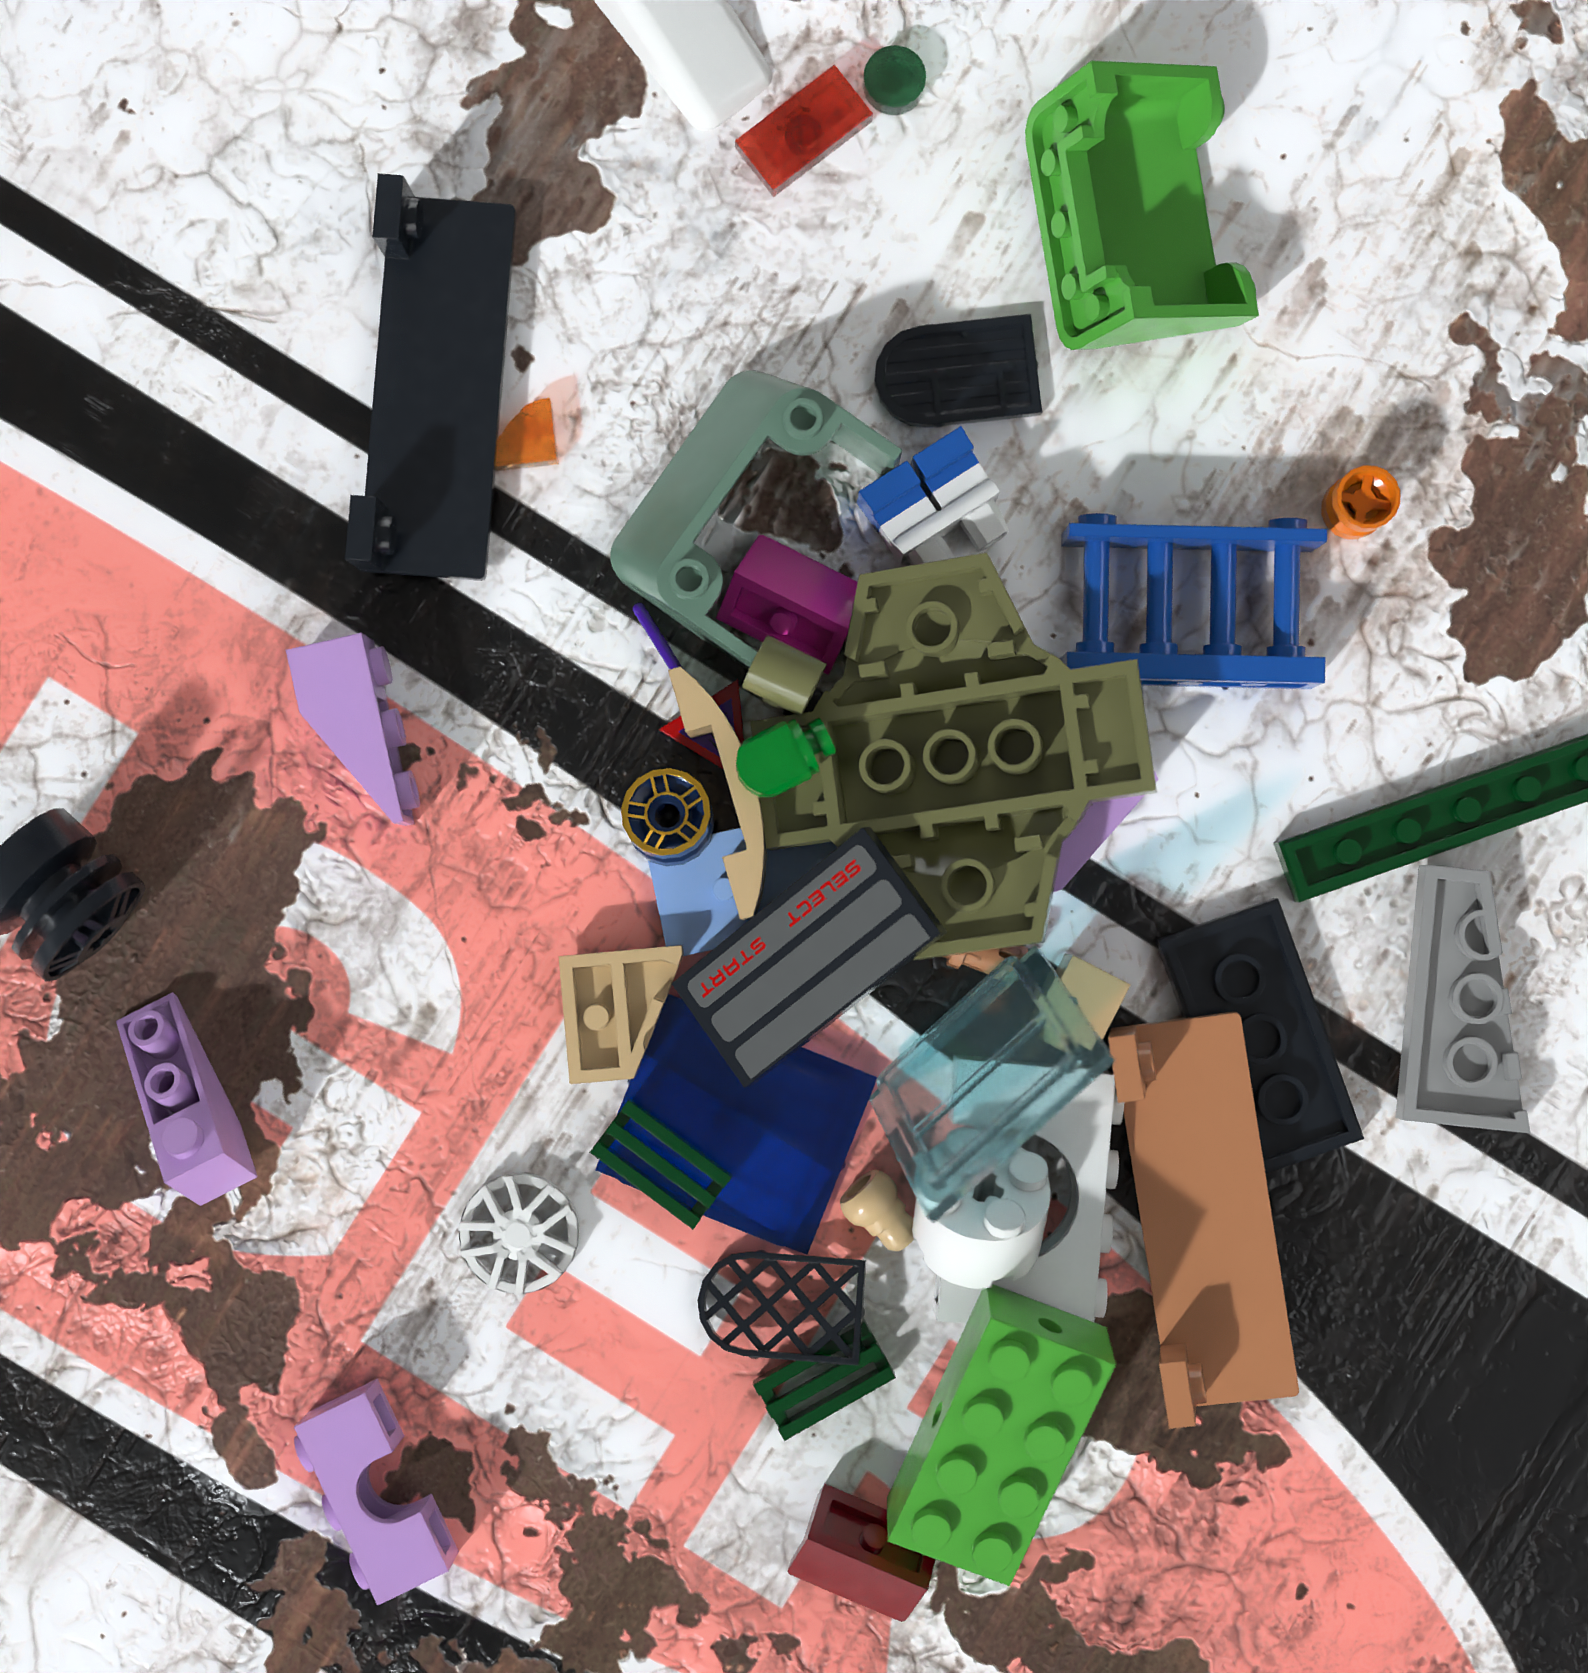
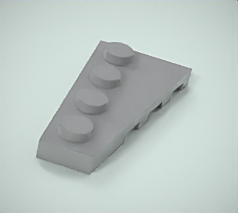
M1419 865L1395 1118L1405 1121L1530 1133L1527 1110L1522 1108L1518 1079H1522L1518 1052L1513 1050L1508 1014H1512L1509 991L1503 985L1499 955L1503 952L1490 871Z

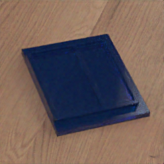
M668 993L637 1075L634 1079H628L627 1081L628 1088L618 1113L630 1098L732 1174L730 1181L721 1190L703 1216L775 1245L786 1246L808 1255L840 1171L846 1166V1156L878 1077L801 1047L753 1086L744 1088L682 998ZM630 1119L625 1125V1129L704 1188H707L711 1183L712 1179L635 1121ZM614 1140L610 1146L613 1150L691 1208L697 1201L617 1140ZM598 1161L596 1171L636 1188L603 1162Z

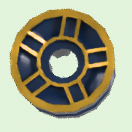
M672 768L648 772L637 778L626 791L621 806L622 825L636 851L652 863L663 866L684 865L697 858L711 841L715 828L713 808L701 783L686 772ZM669 805H674L676 812L680 814L679 821L672 827H661L657 824L655 818H660L664 813L668 812Z

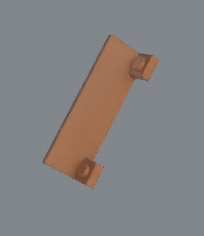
M1227 1012L1111 1028L1108 1041L1118 1103L1124 1102L1125 1124L1160 1341L1159 1366L1169 1429L1196 1426V1406L1297 1396L1299 1385L1240 1014L1238 1012Z

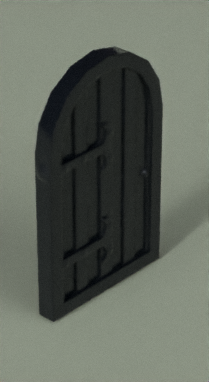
M1031 314L925 324L899 332L884 345L876 361L874 385L880 403L895 419L909 426L928 428L1040 416L1042 414Z

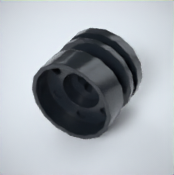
M54 808L36 816L0 845V935L8 934L21 927L15 936L11 948L21 960L33 958L31 967L45 982L57 980L101 950L123 926L124 922L141 901L146 889L144 882L133 872L120 874L122 864L114 854L102 855L88 863L95 850L96 839L64 808Z

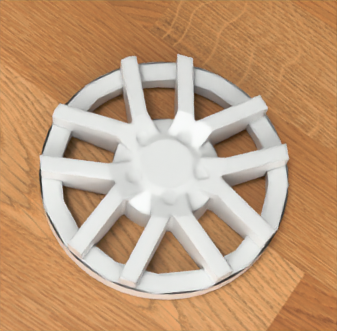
M530 1173L506 1174L486 1183L467 1203L458 1226L460 1253L471 1271L482 1282L487 1284L488 1288L513 1293L514 1295L535 1292L555 1282L571 1264L579 1242L578 1217L568 1196L553 1182ZM517 1184H528L542 1189V1191L525 1207ZM507 1185L513 1208L504 1212L492 1192ZM550 1195L559 1203L561 1209L543 1221L535 1209ZM483 1200L494 1220H472L477 1206ZM563 1217H566L568 1224V1242L546 1231ZM470 1231H492L493 1243L472 1247ZM543 1243L564 1252L562 1260L557 1265L538 1252ZM498 1253L492 1274L482 1266L476 1256ZM506 1258L518 1261L516 1282L500 1279ZM529 1261L548 1273L537 1280L526 1282Z

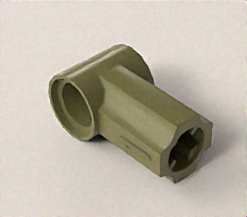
M767 635L748 670L742 688L762 697L763 705L783 715L788 710L802 716L827 664Z

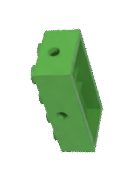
M992 1284V1288H983L888 1494V1542L1010 1586L1116 1366L1107 1327Z

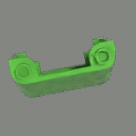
M1090 61L1038 100L1031 108L1025 129L1026 149L1056 328L1059 339L1068 349L1093 350L1240 326L1259 316L1256 287L1246 267L1237 262L1216 265L1196 148L1207 142L1216 133L1223 120L1225 111L1217 66Z

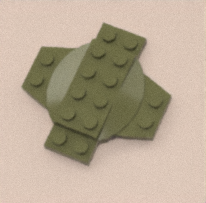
M987 552L859 574L844 652L847 660L843 677L833 686L830 692L826 690L812 712L803 713L802 716L793 714L750 721L753 736L782 721L788 722L792 719H795L802 731L805 732L809 730L808 722L820 718L836 749V753L826 758H823L821 753L815 755L820 772L812 775L811 779L771 798L760 797L766 849L778 850L825 842H833L839 847L862 827H871L947 931L944 936L913 960L1044 943L1063 841L1081 822L1088 808L1093 805V802L1157 793L1138 660H1127L1071 670L1054 654H1050L1034 645Z

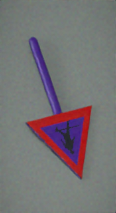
M636 603L633 606V612L669 670L682 667L645 606L641 603ZM737 679L711 697L727 718L742 744L744 741L739 679ZM681 716L659 729L661 732L724 769L713 733L691 739L685 731Z

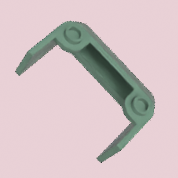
M756 370L742 371L726 382L617 535L610 552L612 567L622 583L747 671L757 651L707 617V614L721 595L723 576L717 561L694 542L767 439H770L789 453L805 456L821 451L832 440L882 476L899 466L902 454L901 448L819 391Z

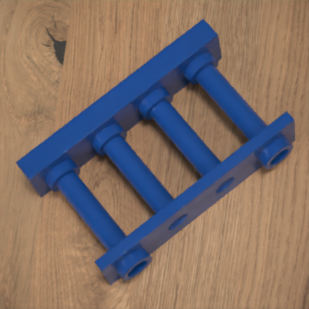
M1092 513L1078 516V523H1069L1061 534V547H1084L1082 642L1076 643V652L1067 651L1060 660L1072 670L1137 659L1142 686L1310 690L1324 684L1325 657H1305L1306 647L1299 646L1300 552H1313L1326 543L1327 529L1307 528V520L1303 518L1271 519L1268 521V527L1117 524V516L1112 514ZM1110 548L1147 549L1146 643L1139 645V653H1115L1114 643L1108 642ZM1173 549L1211 550L1210 640L1208 645L1203 646V654H1178V644L1172 643ZM1237 551H1274L1273 646L1266 647V656L1242 655V646L1235 644Z

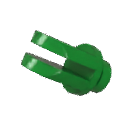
M816 718L808 722L809 730L805 732L802 731L795 719L788 722L782 721L744 740L737 751L736 771L739 781L745 789L757 797L771 798L811 779L812 775L820 772L815 755L821 753L822 757L826 758L836 753L835 746L822 720Z

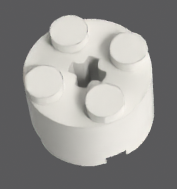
M960 1129L953 1132L949 1136L948 1142L936 1148L927 1157L919 1175L912 1233L914 1241L916 1242L917 1240L924 1253L923 1260L935 1274L953 1284L973 1289L992 1288L993 1281L1013 1276V1282L1027 1274L1034 1266L1040 1253L1051 1199L1050 1183L1047 1177L1049 1169L1045 1160L1038 1154L1027 1152L1010 1141L992 1136H983L980 1132L973 1129Z

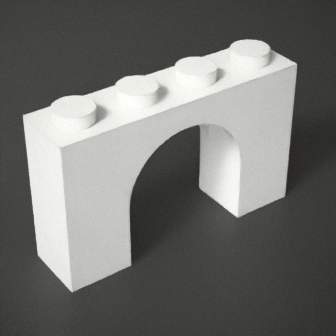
M956 1056L950 1120L955 1126L1030 1133L1047 1140L1059 1151L1065 1161L1070 1178V1198L1066 1213L1058 1227L1042 1241L1037 1261L1027 1274L1013 1282V1276L1005 1279L995 1280L993 1284L1094 1322L1095 1317L1104 1318L1107 1307V1280L1098 1278L1100 1253H1110L1113 1217L1111 1214H1104L1106 1188H1116L1119 1170L1118 1151L1109 1150L1111 1125H1120L1124 1112V1102L1118 1103L1113 1073L1101 1069ZM936 1274L933 1310L937 1321L967 1324L982 1289L959 1286Z

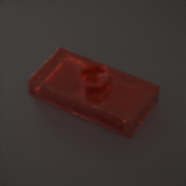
M834 64L735 140V149L770 194L775 197L873 121V113Z

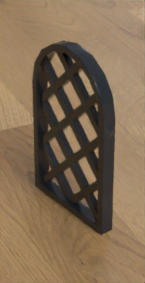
M765 1250L731 1254L714 1264L702 1281L697 1299L700 1322L708 1337L723 1350L748 1356L751 1359L761 1357L858 1366L860 1365L862 1322L865 1315L863 1306L866 1260L768 1253ZM749 1258L765 1259L748 1275L736 1261ZM777 1260L809 1263L791 1278ZM821 1263L853 1267L835 1281ZM729 1265L741 1281L723 1295L712 1280L723 1267ZM771 1266L785 1284L767 1299L753 1280ZM815 1269L828 1284L829 1288L811 1302L797 1283ZM858 1273L855 1305L841 1287ZM747 1286L762 1305L744 1320L731 1305L730 1301ZM709 1290L717 1302L707 1310L706 1298ZM791 1290L805 1306V1309L788 1324L773 1305ZM835 1293L850 1312L832 1327L817 1308ZM722 1308L738 1325L724 1339L715 1332L709 1320ZM767 1311L782 1330L764 1345L750 1328V1325ZM812 1315L825 1330L826 1334L808 1348L794 1329ZM855 1319L852 1351L838 1333ZM744 1332L758 1350L745 1349L730 1343ZM788 1336L801 1353L770 1350ZM832 1339L846 1357L814 1354Z

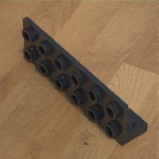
M378 173L372 238L383 253L385 261L365 496L350 495L345 560L361 572L482 581L487 577L517 213L511 204L415 197L404 175Z

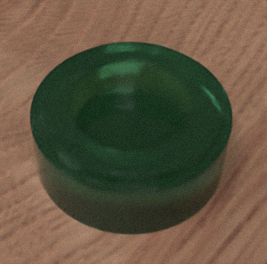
M891 45L877 50L869 58L864 68L863 91L867 101L874 109L886 115H901L915 108L922 99L926 83V70L922 60L914 51L903 46Z

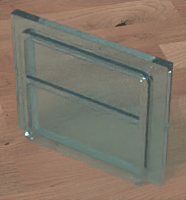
M1034 946L1020 960L1016 956H1009L1004 959L888 1065L877 1078L878 1089L868 1099L925 1217L935 1223L1116 1060L1079 1007L1078 1000L1071 995L1044 953Z

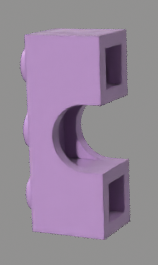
M378 1378L309 1411L294 1426L297 1436L294 1438L295 1450L302 1466L308 1472L315 1471L324 1490L322 1506L329 1524L336 1531L342 1529L352 1550L349 1556L350 1567L358 1585L363 1590L370 1589L378 1606L448 1572L459 1551L433 1495L430 1494L411 1504L395 1505L380 1498L371 1485L369 1477L371 1463L392 1453L404 1437Z

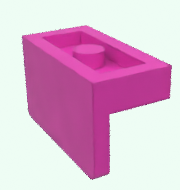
M758 535L735 570L716 619L761 642L764 641L767 635H770L826 663L827 665L823 673L829 675L848 636L858 582L765 535Z

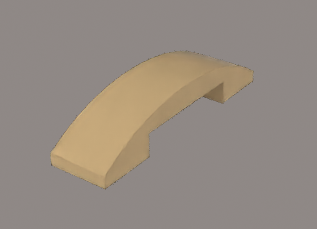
M682 667L668 670L685 731L691 739L709 733L714 734L747 850L722 857L740 920L745 921L758 913L766 877L767 849L760 797L747 791L739 781L736 771V758L741 743L723 712L712 697Z

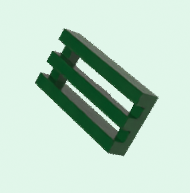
M630 1098L589 1152L691 1229L696 1227L701 1217L732 1178L731 1173ZM630 1119L635 1121L710 1177L712 1181L708 1187L704 1188L624 1127ZM614 1140H617L697 1201L692 1208L613 1150L610 1146Z
M864 1317L861 1341L865 1348L860 1353V1365L836 1364L780 1397H777L773 1388L819 1362L788 1360L753 1380L756 1392L759 1396L761 1395L766 1404L765 1408L771 1419L773 1418L776 1422L778 1431L784 1441L896 1378L894 1370ZM855 1323L838 1333L848 1346L853 1343ZM831 1339L814 1355L831 1356L840 1351V1348ZM874 1362L877 1367L795 1415L789 1417L786 1413V1410L867 1364Z

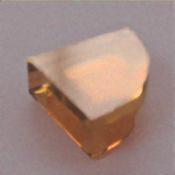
M544 398L531 402L520 410L521 412L508 423L496 442L494 467L497 471L559 464L552 401L550 398Z

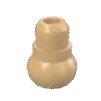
M871 1170L865 1173L841 1197V1210L849 1222L856 1226L864 1227L871 1236H877L888 1250L901 1251L914 1240L912 1233L913 1218L905 1211L906 1205L897 1196V1186L886 1173L879 1170Z

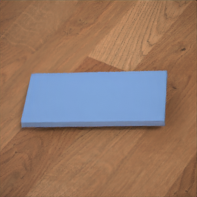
M741 828L712 834L711 841L697 858L684 865L663 866L648 861L665 945H683V956L713 950L748 921L740 920L722 858L723 856L747 850ZM825 842L778 850L767 849L766 877L758 912L838 847L833 842Z

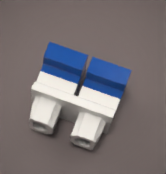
M962 426L914 455L911 465L908 461L903 462L858 492L857 505L899 564L906 560L911 565L955 558L942 537L959 526L963 528L978 553L1005 537L1009 531L1002 513L995 503L1000 490L988 478L974 455V446Z

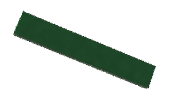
M1588 733L1273 843L1294 903H1300L1588 802Z

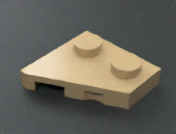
M683 945L558 956L569 1084L625 1080L636 1077L672 986L671 983H673L683 958Z

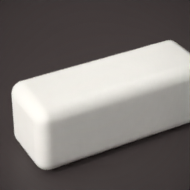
M594 0L691 125L699 130H713L726 122L759 96L772 81L770 66L728 0Z

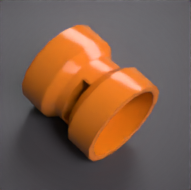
M1363 465L1350 470L1326 491L1321 502V515L1325 525L1333 534L1344 539L1358 540L1372 534L1396 515L1400 506L1401 491L1396 479L1387 470L1378 466ZM1348 504H1350V507L1355 512V514L1350 511Z

